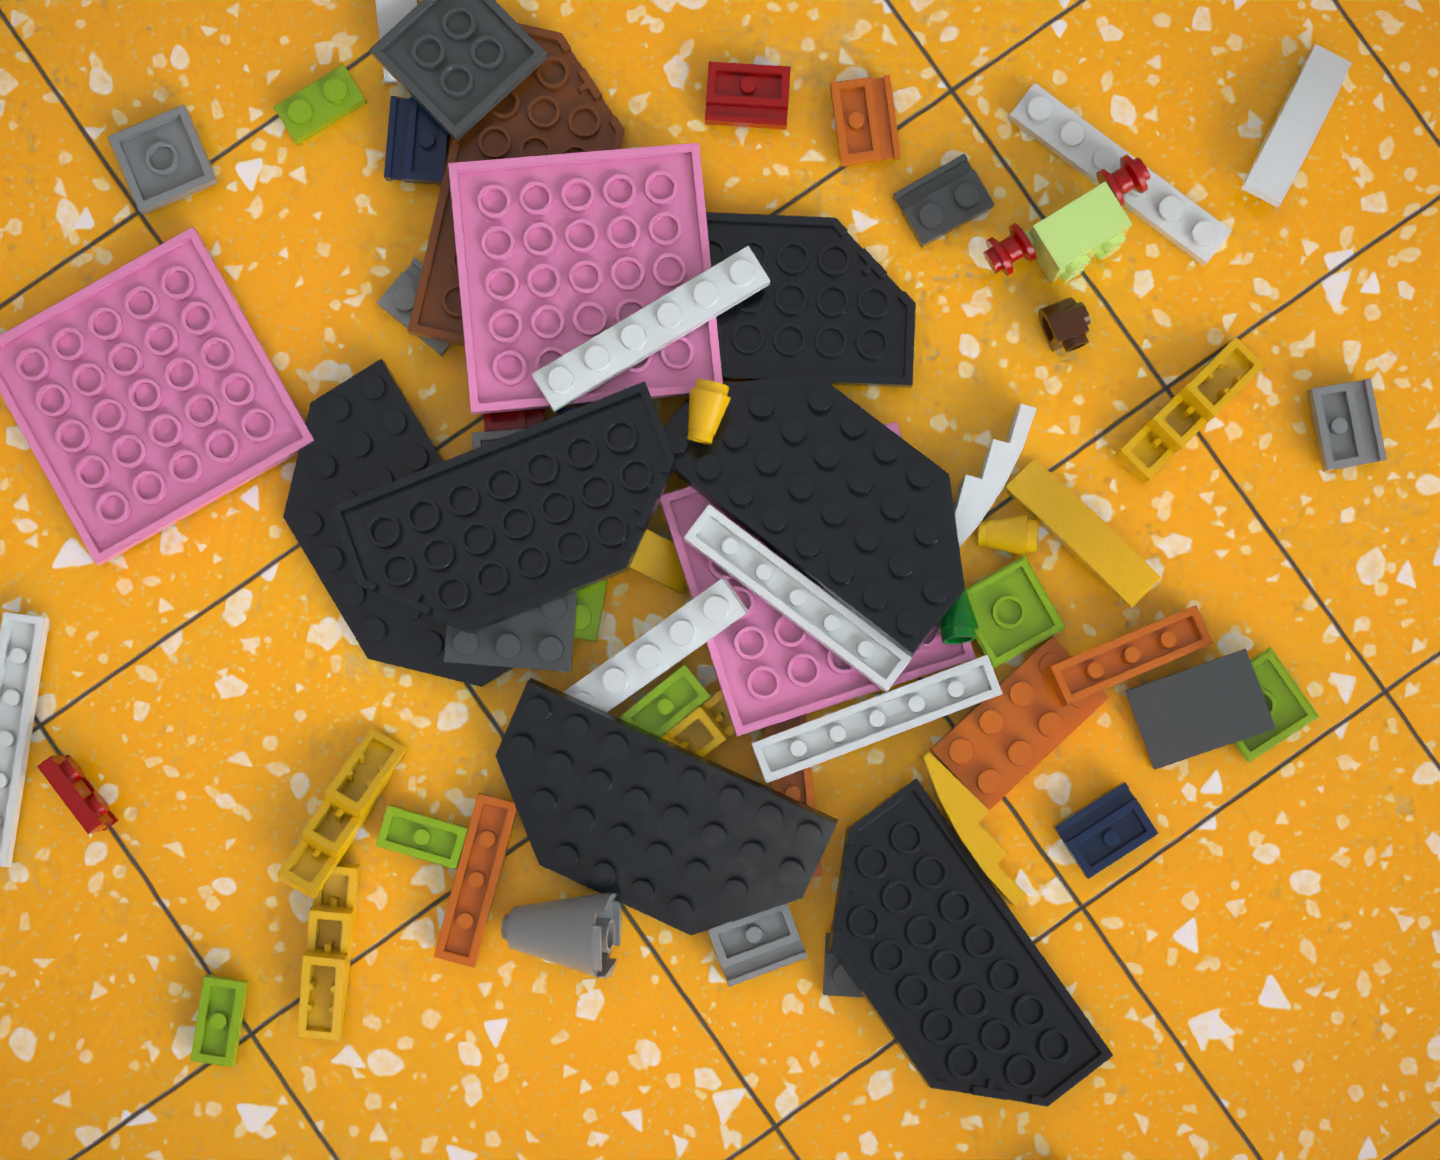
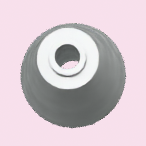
M605 892L514 906L510 914H505L501 927L502 938L507 940L510 949L597 978L607 979L612 975L617 962L616 958H610L613 945L620 946L621 942L620 902L613 901L617 896L615 893Z

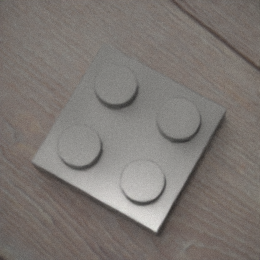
M185 105L176 107L108 136L137 208L143 215L219 183L190 112Z

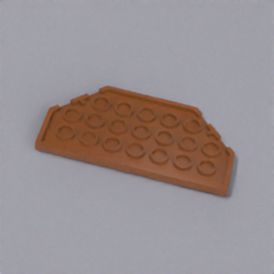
M518 23L546 52L547 59L459 141L456 142L452 138L409 322L408 333L410 335L465 347L448 163L622 148L625 134L624 127L616 115H613L586 69L581 66L573 54L571 46L560 32Z

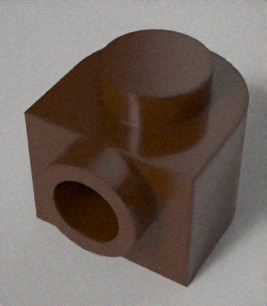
M1072 297L1039 309V321L1052 352L1063 347L1066 352H1071L1089 343L1086 334L1089 331L1090 316L1083 302L1077 303Z

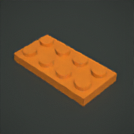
M1053 636L1045 640L999 684L1003 694L978 703L929 749L988 810L993 808L1109 698L1105 691L1102 690L1067 706H1061L1045 668L1072 656Z

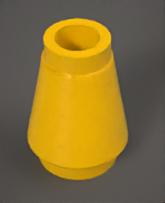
M696 379L695 387L690 388L687 439L698 443L712 444L713 436H715L731 400L727 396L729 391L727 385L711 380Z
M1029 515L981 521L979 524L978 545L1027 556V552L1037 553L1039 519H1029Z

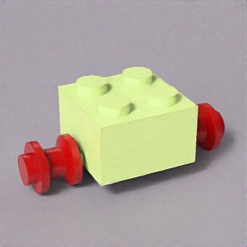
M1127 154L1120 158V168L1116 171L1109 173L1107 170L1101 169L1096 173L1100 185L1033 225L1030 232L1027 230L1024 232L1017 223L1009 226V237L1000 242L993 237L986 240L988 249L983 254L991 269L995 273L1002 271L1006 276H1009L1013 273V263L1023 257L1032 262L1036 259L1050 283L1060 277L1065 283L1086 270L1085 266L1091 262L1089 259L1097 256L1101 261L1121 248L1120 245L1127 240L1125 234L1132 226V222L1122 208L1125 203L1124 195L1133 189L1140 194L1148 190L1146 181L1150 179V174L1143 161L1138 157L1133 160Z

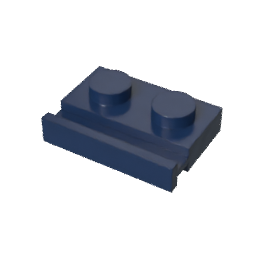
M391 96L384 178L386 181L399 180L407 183L442 185L448 159L450 135L413 97L405 99Z
M1123 781L1052 826L1087 879L1159 834L1137 799L1134 798L1126 782Z

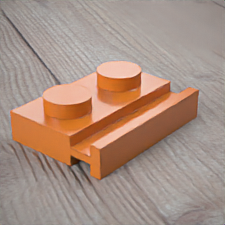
M890 75L874 79L868 77L831 82L830 92L840 167L876 163L888 159L899 160L901 153Z

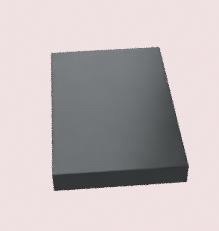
M1246 648L1125 690L1154 770L1276 729Z

